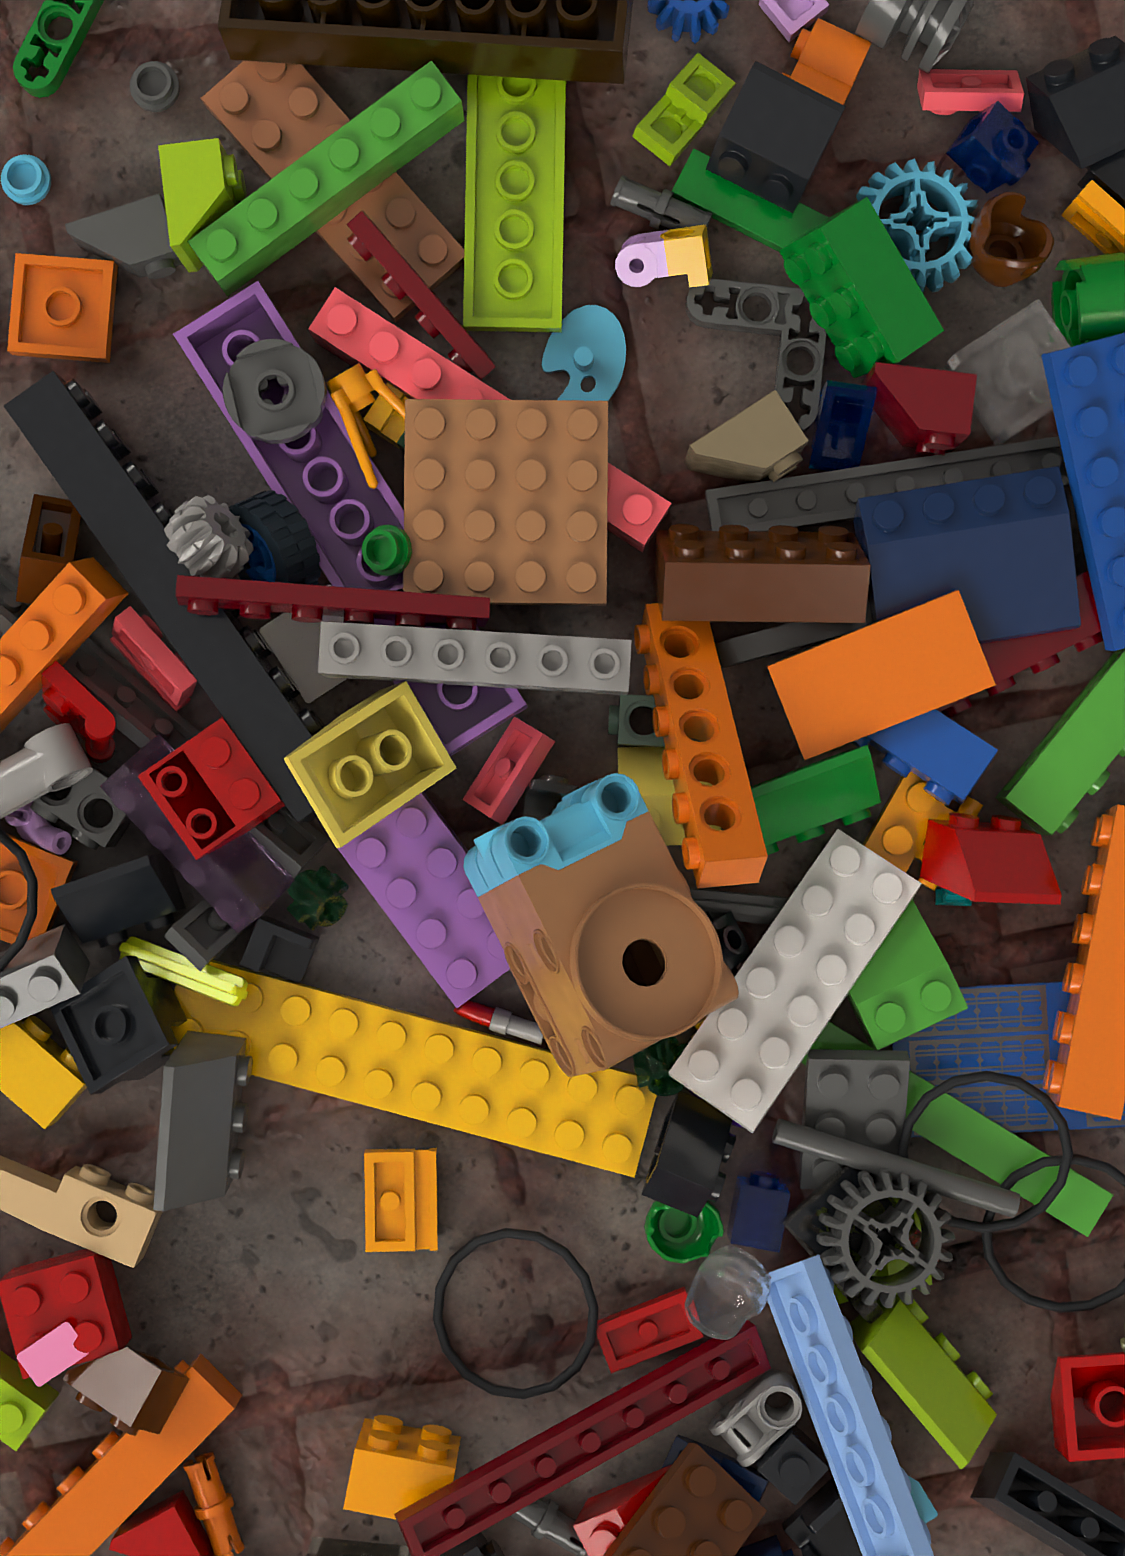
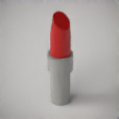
M469 1000L453 1010L456 1014L472 1022L489 1027V1030L502 1035L507 1033L539 1045L543 1042L544 1036L536 1022L515 1016L511 1011L499 1007L495 1009Z

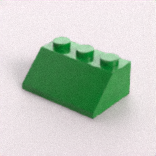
M868 745L851 748L751 786L767 855L779 851L777 842L794 835L798 843L810 840L826 833L823 824L839 818L842 819L844 826L872 816L869 807L881 803Z

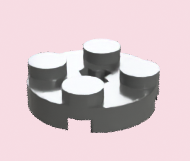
M265 339L248 345L236 356L237 360L232 364L229 373H226L223 381V399L232 420L250 438L269 444L289 443L303 437L321 422L327 400L325 378L315 359L302 348L296 347L282 339ZM272 379H277L281 386H289V393L283 396V402L276 405L273 404L271 399L263 400L261 393L269 389L268 381Z

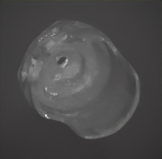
M728 1244L717 1248L699 1266L684 1303L689 1321L699 1331L711 1338L720 1340L733 1338L749 1318L758 1317L762 1312L769 1296L771 1276L759 1260L747 1251Z

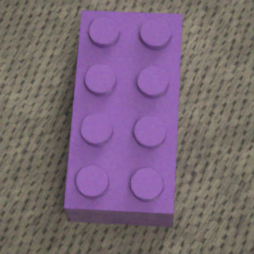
M424 791L343 847L337 848L456 1008H459L510 969L504 950L465 874L463 865L468 850Z

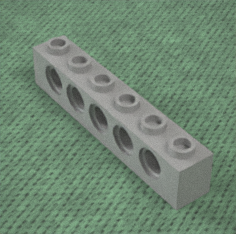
M321 621L318 674L331 678L627 695L629 692L632 640Z

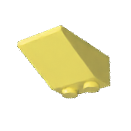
M407 681L389 686L372 694L341 714L283 758L336 848L343 847L457 769Z

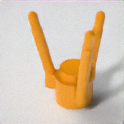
M358 363L327 381L326 385L331 392L330 396L339 409L368 486L371 489H375L378 486V481L369 456L375 457L377 450L359 410L376 401L371 393L373 390H376L404 420L405 404L383 382L376 368L366 374L361 364Z

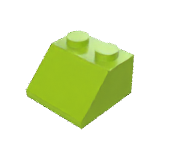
M219 138L158 145L170 247L188 272L199 271L203 264L187 241L236 206L239 201L247 197L243 172L237 169L234 154L227 155Z

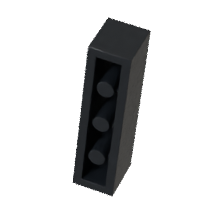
M990 1452L970 1498L1064 1556H1125V1520L1016 1452Z

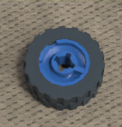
M274 490L262 491L228 507L234 516H240L239 522L244 528L249 530L251 535L248 540L254 548V551L249 555V561L243 565V569L238 573L240 580L318 585V578L321 577V569L319 567V562L321 561L320 555L317 552L316 541L308 528L309 525L306 520L299 514L296 506L287 500V497L282 494H276Z

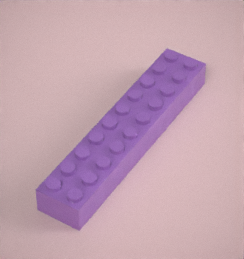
M259 281L251 284L173 334L271 490H274L276 494H282L287 497V500L296 506L299 514L306 520L309 525L308 528L316 541L317 552L320 555L321 562H319V566L331 585L335 587L403 591V571L394 576H383L375 573L363 559L362 544L365 537L378 526L395 525L404 530V510L370 456L369 459L378 481V486L375 489H371L368 486L339 409L328 390L321 422L303 437L283 444H269L250 438L232 420L225 407L223 381L226 373H229L232 364L237 360L236 356L245 347L260 340L282 339L300 348ZM277 379L268 381L269 389L261 392L262 399H271L274 405L282 403L283 396L289 393V386H281ZM374 619V625L395 626V620ZM426 623L425 628L446 629V624ZM407 682L450 757L528 708L519 691L513 688Z

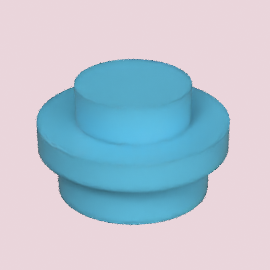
M27 154L18 155L11 158L5 164L1 173V185L6 195L14 202L21 205H33L43 200L48 194L51 187V174L47 166L39 158Z

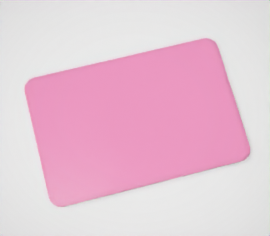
M64 1322L18 1353L17 1359L34 1383L40 1387L89 1353L80 1352L74 1347L73 1343L78 1334L69 1322Z

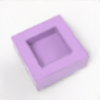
M759 0L761 9L788 42L797 37L803 28L807 29L818 18L827 13L829 8L826 0Z

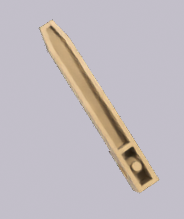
M0 1155V1210L40 1230L134 1268L144 1258L163 1212L153 1210L155 1191L137 1183H129L128 1186H124L110 1180L111 1174L100 1167L91 1164H83L82 1168L75 1166L64 1174L61 1181ZM98 1201H107L115 1207L117 1212L116 1222H105L98 1216L96 1211Z

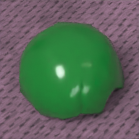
M710 1200L707 1201L698 1218L654 1201L644 1223L645 1235L651 1249L666 1261L683 1264L700 1257L709 1256L716 1239L723 1237L724 1234L720 1212Z

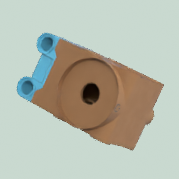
M618 773L595 780L562 797V801L557 804L552 814L540 821L536 818L525 816L481 835L473 840L475 846L468 850L464 858L463 867L465 874L504 950L509 968L554 1059L568 1077L604 1071L662 1039L687 1031L703 1017L736 1000L739 995L734 975L723 961L722 949L716 930L705 912L693 901L687 881L676 867L639 792L638 786L628 776Z

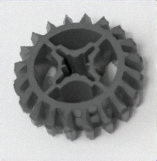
M881 1169L878 1176L876 1175L874 1183L873 1178L868 1172L861 1171L858 1173L860 1185L858 1189L851 1182L844 1180L841 1183V1188L847 1196L843 1200L834 1195H830L827 1198V1202L836 1208L834 1216L827 1213L819 1215V1221L831 1227L830 1232L817 1234L816 1240L819 1244L832 1246V1248L824 1251L820 1258L826 1266L835 1265L830 1272V1278L836 1284L845 1281L843 1292L849 1297L853 1298L861 1292V1301L865 1305L872 1306L879 1296L881 1304L885 1308H893L897 1293L906 1305L912 1304L914 1298L912 1289L914 1287L924 1295L930 1294V1286L925 1281L929 1275L937 1280L944 1279V1273L936 1267L938 1260L945 1262L953 1260L952 1253L941 1248L942 1243L954 1241L956 1239L955 1234L950 1230L940 1229L941 1226L947 1224L952 1219L951 1214L946 1210H936L942 1201V1197L938 1193L926 1194L928 1187L926 1181L920 1180L914 1186H910L911 1180L908 1172L902 1171L897 1181H893L890 1170ZM889 1197L900 1198L895 1207L889 1205L878 1216H869L861 1211L868 1204L876 1200ZM915 1211L921 1224V1242L918 1250L911 1245L909 1240V1230L914 1222L911 1216ZM852 1224L861 1231L863 1236L862 1246L857 1253L861 1258L856 1265L849 1251V1233ZM871 1224L880 1231L883 1228L894 1237L893 1240L902 1246V1249L898 1250L891 1244L888 1246L883 1244L877 1238L878 1235L871 1231L868 1226ZM894 1259H902L909 1263L904 1269L895 1274L872 1276L876 1269L881 1271L889 1261Z

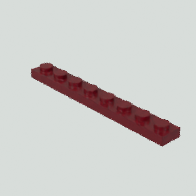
M747 1319L395 1513V1518L411 1556H439L771 1369L756 1326Z

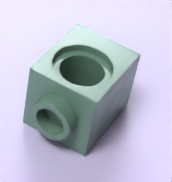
M620 695L619 705H609L608 735H617V746L665 748L663 737H656L654 732L649 735L636 734L629 725V716L634 710L647 708L653 712V708L656 707L654 696Z

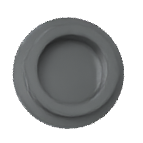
M150 61L141 64L133 72L130 79V92L135 102L144 110L161 112L167 110L176 102L180 92V84L177 75L171 67L162 62Z

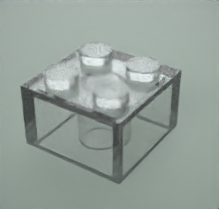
M1037 299L956 352L944 365L946 371L977 374L973 412L994 444L998 446L1003 445L1053 412L1041 355L1068 348L1070 345L1041 301Z

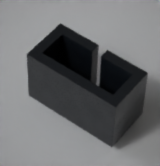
M679 1090L664 1118L654 1151L659 1155L655 1154L652 1158L641 1195L698 1218L707 1201L716 1202L722 1191L726 1174L719 1171L721 1162L726 1163L736 1141V1135L729 1133L732 1119L707 1101Z

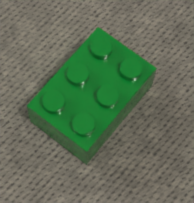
M868 197L827 218L778 250L784 260V269L793 283L799 285L808 300L812 318L820 327L825 329L835 346V355L838 362L851 373L853 378L868 374L876 362L889 364L900 362L944 331Z

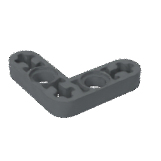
M711 279L709 285L691 287L685 307L690 321L696 326L708 329L780 336L774 390L777 391L786 407H788L793 397L794 387L784 389L783 382L796 387L812 385V391L803 388L799 403L800 408L808 410V415H802L798 425L803 432L807 431L814 423L819 409L826 331L812 318L807 327L806 338L816 336L817 343L806 338L788 339V334L797 337L800 331V316L792 314V311L799 310L803 302L809 303L801 288ZM704 292L713 293V300L715 302L728 304L730 294H737L738 297L734 307L735 319L726 318L729 310L728 307H714L711 315L702 314V306L694 304V300H702ZM752 296L764 298L770 306V315L762 321L750 320L743 312V303L746 299ZM800 349L807 351L813 358L814 366L812 371L806 375L792 373L786 362L790 352Z

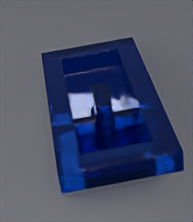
M826 381L820 391L819 409L814 422L809 468L834 471L859 467L877 395V387Z

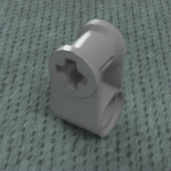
M779 1370L769 1371L763 1374L738 1398L725 1405L711 1420L708 1429L714 1436L721 1435L738 1454L736 1460L742 1467H747L757 1461L772 1443L800 1419L802 1403L797 1383L786 1372ZM781 1391L791 1396L787 1405L781 1408L770 1407L765 1403L767 1397L774 1392Z

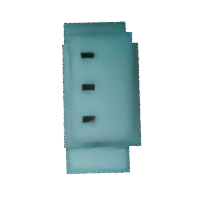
M944 888L935 890V905H972L971 900Z

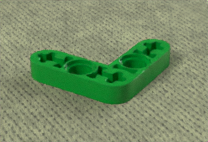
M44 0L13 63L14 75L27 93L31 96L42 98L48 97L58 90L104 0H65L68 4L61 3L63 0ZM73 2L76 3L77 7L81 11L80 14H78L73 8L70 7L72 6ZM57 17L69 18L73 23L72 32L63 40H54L48 36V26ZM43 43L53 53L59 54L58 57H55L50 51L46 55L39 45ZM43 63L48 71V75L45 78L37 76L33 81V78L28 73V69L31 66L39 68Z

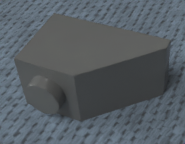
M160 194L65 224L67 233L80 248L104 260L114 261L118 267L139 278L145 276L148 279L164 278L173 274L176 271V266L182 265V262L170 247L165 201Z

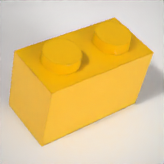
M30 1015L0 1029V1091L43 1129H46L63 1116L87 1087L69 1048L62 1049L50 1038L53 1034L51 1029L42 1020Z

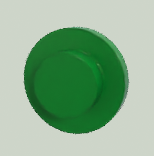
M378 526L363 541V559L379 575H397L407 567L411 559V541L406 532L398 526Z

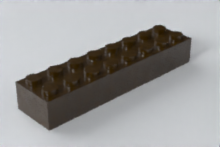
M221 0L218 29L230 60L418 71L432 60L441 73L624 84L633 0Z

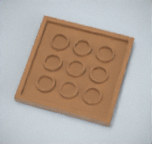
M405 399L404 531L411 541L412 554L409 564L403 570V591L490 598V605L606 606L608 401Z

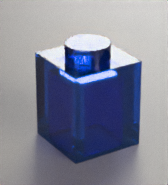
M751 1171L750 1178L737 1175L727 1228L730 1244L780 1253L791 1193L785 1184L779 1183V1176L761 1171Z

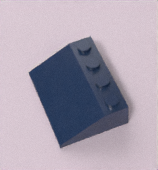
M1059 466L858 498L853 522L857 541L871 565L868 599L873 623L952 591L959 590L980 644L1080 628L1081 618L1070 514Z

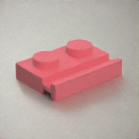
M129 606L115 617L111 633L113 637L110 638V641L156 693L177 712L190 702L191 699L189 697L194 692L197 679L176 651L173 654L161 640L163 635L156 623L145 614L140 617Z

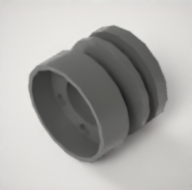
M870 0L857 26L855 35L884 49L898 31L904 33L907 37L902 49L901 59L908 62L919 42L928 46L918 68L929 74L933 66L950 51L974 6V0Z

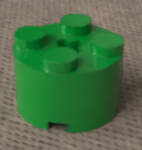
M1119 252L1059 261L1055 270H1064L1062 281L1052 282L1051 290L1052 319L1056 338L1066 337L1068 346L1071 347L1125 332V253Z

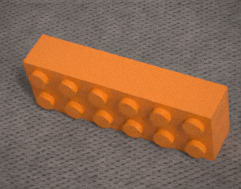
M1117 804L1107 809L1101 817H1096L1094 822L1091 846L1098 847L1095 864L1086 866L1083 876L1081 894L1089 895L1086 913L1076 915L1072 943L1079 944L1076 963L1068 962L1066 965L1062 984V991L1070 993L1067 1012L1058 1011L1056 1015L1053 1040L1060 1043L1057 1061L1048 1060L1043 1089L1048 1090L1050 1098L1058 1107L1121 1120L1125 1103V805Z

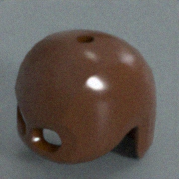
M1005 192L989 199L975 216L969 230L971 238L967 243V250L973 257L971 265L986 282L993 286L1007 287L1029 278L1040 270L1054 246V237L1044 223L1026 218L1021 214L1026 203V197L1021 193Z

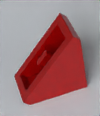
M184 1490L124 1521L115 1533L109 1546V1550L128 1556H213L214 1554L208 1535L200 1520H197L194 1509Z

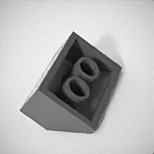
M187 1031L164 1065L153 1210L167 1211L224 1197L233 1179L241 1178L245 1150L237 1148L238 1134L245 1132L249 1112L248 1103L241 1102L242 1086L249 1085L253 1064L252 1056H245L246 1038Z

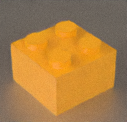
M377 1415L374 1417V1420L365 1418L354 1450L343 1509L396 1519L395 1513L453 1482L461 1437L452 1435L450 1429L439 1425H424L422 1429L403 1426V1421L393 1416Z

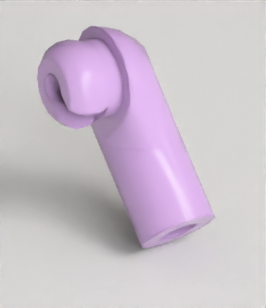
M33 801L5 816L6 822L16 827L21 838L33 845L57 855L66 853L70 848L71 835L52 826L47 819L35 813L30 808Z

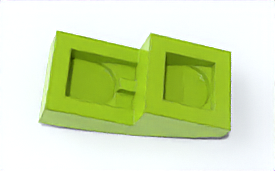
M697 53L670 82L665 95L639 122L632 137L670 167L717 111L734 88L736 82L701 54Z

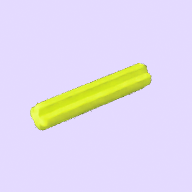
M131 936L126 942H122L119 947V951H121L119 960L125 956H137L145 973L230 1006H238L248 995L246 991L248 982L245 978L209 964L199 971L184 955L143 939Z

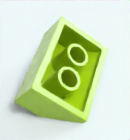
M896 1294L893 1308H885L879 1298L850 1323L853 1337L865 1357L956 1465L962 1469L972 1459L997 1416L987 1401L993 1395V1392L974 1370L966 1376L958 1367L955 1361L961 1355L942 1332L935 1338L923 1325L929 1317L914 1298L912 1304L906 1305Z

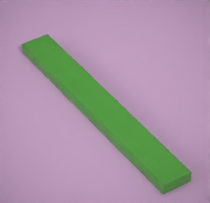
M830 1021L811 1047V1049L876 1050ZM806 1056L801 1062L804 1065H806ZM909 1070L906 1117L923 1094L936 1087L911 1070ZM947 1092L929 1103L915 1122L912 1130L999 1184H1002L1013 1171L1041 1157L1050 1156ZM1060 1166L1044 1167L1018 1180L1010 1190L1019 1193L1022 1198L1036 1205L1056 1181ZM1070 1168L1066 1185L1045 1212L1088 1237L1112 1199L1113 1194Z

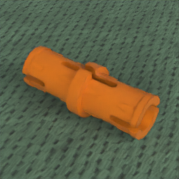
M204 1453L195 1457L197 1463H193V1460L190 1459L183 1464L197 1502L194 1512L197 1520H203L214 1553L213 1556H234L231 1550L234 1549L236 1554H239L245 1549L231 1510L235 1503L232 1494L225 1493L214 1460V1453Z

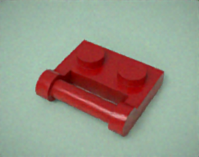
M55 661L41 673L42 697L46 704L43 708L44 712L56 725L70 723L73 730L86 742L85 751L90 760L96 763L109 761L115 752V742L112 738L116 729L115 717L60 663Z

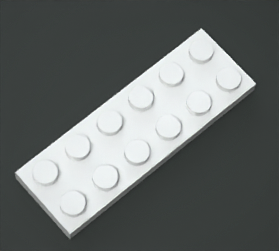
M837 829L734 977L739 990L738 998L707 1016L668 1072L669 1076L753 1133L918 892L922 883Z

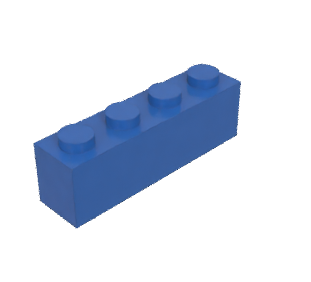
M936 709L850 742L857 747L870 744L885 754L881 761L883 764L905 778L910 772L914 773L927 782L923 789L928 794L948 806L952 800L961 805L964 803L998 752V749Z

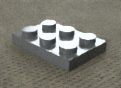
M810 1049L806 1055L802 1125L898 1155V1146L906 1117L910 1070L908 1051ZM800 1151V1189H825L846 1166ZM869 1173L875 1182L876 1175Z

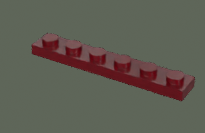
M177 575L176 582L178 604L187 606V612L197 615H218L219 608L240 609L239 615L241 617L252 619L271 618V612L292 613L291 619L294 621L307 623L323 621V615L343 617V623L374 624V619L395 620V626L425 628L426 623L446 624V629L476 631L477 626H486L490 614V598L184 575Z

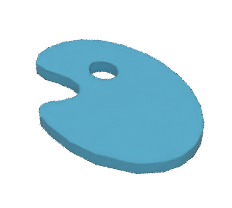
M585 305L574 309L562 320V333L552 332L543 353L542 369L545 373L549 374L564 371L570 377L568 386L557 400L609 402L619 386L626 361L625 336L620 322L613 313L604 307ZM587 377H593L596 381L595 388L590 392H584L581 389V383Z

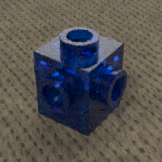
M997 101L968 121L946 154L966 173L971 182L980 186L986 193H989L1004 183L1012 186L1025 175L1031 166L1027 159L1039 142L1019 119L1014 117Z

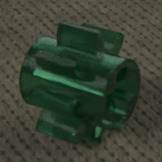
M321 866L318 872L312 869L305 870L294 878L287 891L294 902L286 909L299 923L304 922L311 930H315L318 925L322 927L331 926L337 923L346 912L348 903L342 894L349 889V885L337 874H332L325 866Z
M669 1037L643 1049V1052L632 1055L638 1087L648 1086L649 1091L657 1096H671L682 1091L684 1085L669 1076L668 1072L688 1043L680 1045L675 1037Z

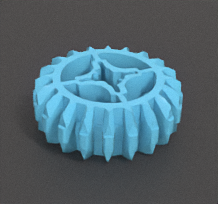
M915 158L908 160L903 170L894 162L885 170V176L880 172H875L868 181L870 187L862 186L856 194L857 201L868 197L879 216L880 206L883 202L892 197L903 195L904 202L899 207V213L891 214L888 219L880 220L895 246L901 252L903 260L921 291H924L926 285L932 293L937 292L943 287L944 280L948 283H953L960 276L959 269H966L972 262L971 259L973 257L967 250V243L971 238L969 230L975 217L969 214L977 208L978 200L963 199L962 195L968 189V183H961L956 188L950 183V180L953 178V169L946 170L940 177L935 174V161L928 162L923 171L919 170ZM927 200L934 204L940 211H936L933 208H931L930 205L927 203ZM909 220L912 222V226L906 225ZM916 230H921L922 233L918 235L916 234ZM949 236L945 255L936 260L925 262V253L929 250V242H937L940 237Z

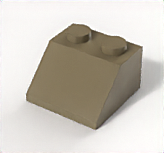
M774 390L689 446L684 463L690 471L737 481L756 483L769 478L775 482L786 477L797 468L796 465L803 460L800 453L809 440L777 391Z

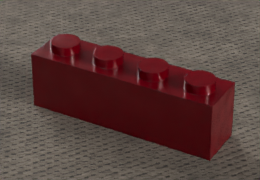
M1088 571L1076 576L1081 618L1080 628L980 644L996 684L986 689L989 697L1017 684L1013 675L1029 667L1033 675L1058 664L1061 661L1057 653L1074 645L1078 653L1103 641ZM975 694L936 708V710L942 711L945 716L950 718L972 707L969 697Z

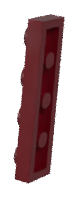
M363 210L360 211L346 224L353 232L347 238L348 242L366 262L373 256L387 271L381 277L386 286L400 301L408 295L420 309L414 317L433 339L441 333L454 348L447 354L453 363L470 374L474 371L482 380L496 367L495 362Z

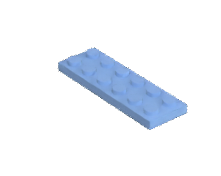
M820 1255L758 1276L862 1556H934L930 1546L931 1535L929 1529L918 1515L910 1494L911 1483L909 1477L899 1465L891 1444L892 1435L887 1421L880 1415L872 1394L870 1375L860 1363L852 1342L853 1331L851 1325L841 1313L834 1295V1282L830 1278L829 1270L823 1266Z

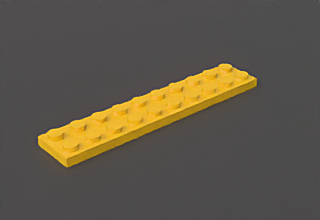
M212 960L209 965L243 977L248 982L246 990L248 995L238 1006H230L179 985L175 986L174 993L187 1018V1021L180 1026H171L178 1043H180L187 1031L246 1038L245 1056H252L253 1059L251 1075L635 1178L660 1084L659 1079L614 1067L604 1071L568 1077L558 1066L551 1051L215 960Z

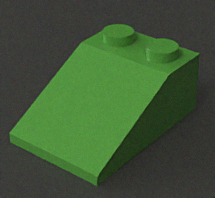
M912 899L847 994V999L868 1044L877 1051L968 1009L967 1003L945 957Z

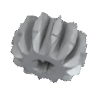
M210 495L203 498L195 496L190 501H185L175 510V514L169 519L170 522L164 528L165 534L170 540L167 547L177 554L179 558L178 564H184L189 568L191 576L200 575L201 577L232 579L243 569V565L249 561V555L254 551L252 543L248 540L251 534L239 522L240 516H234L229 511L226 503L219 505L215 498Z

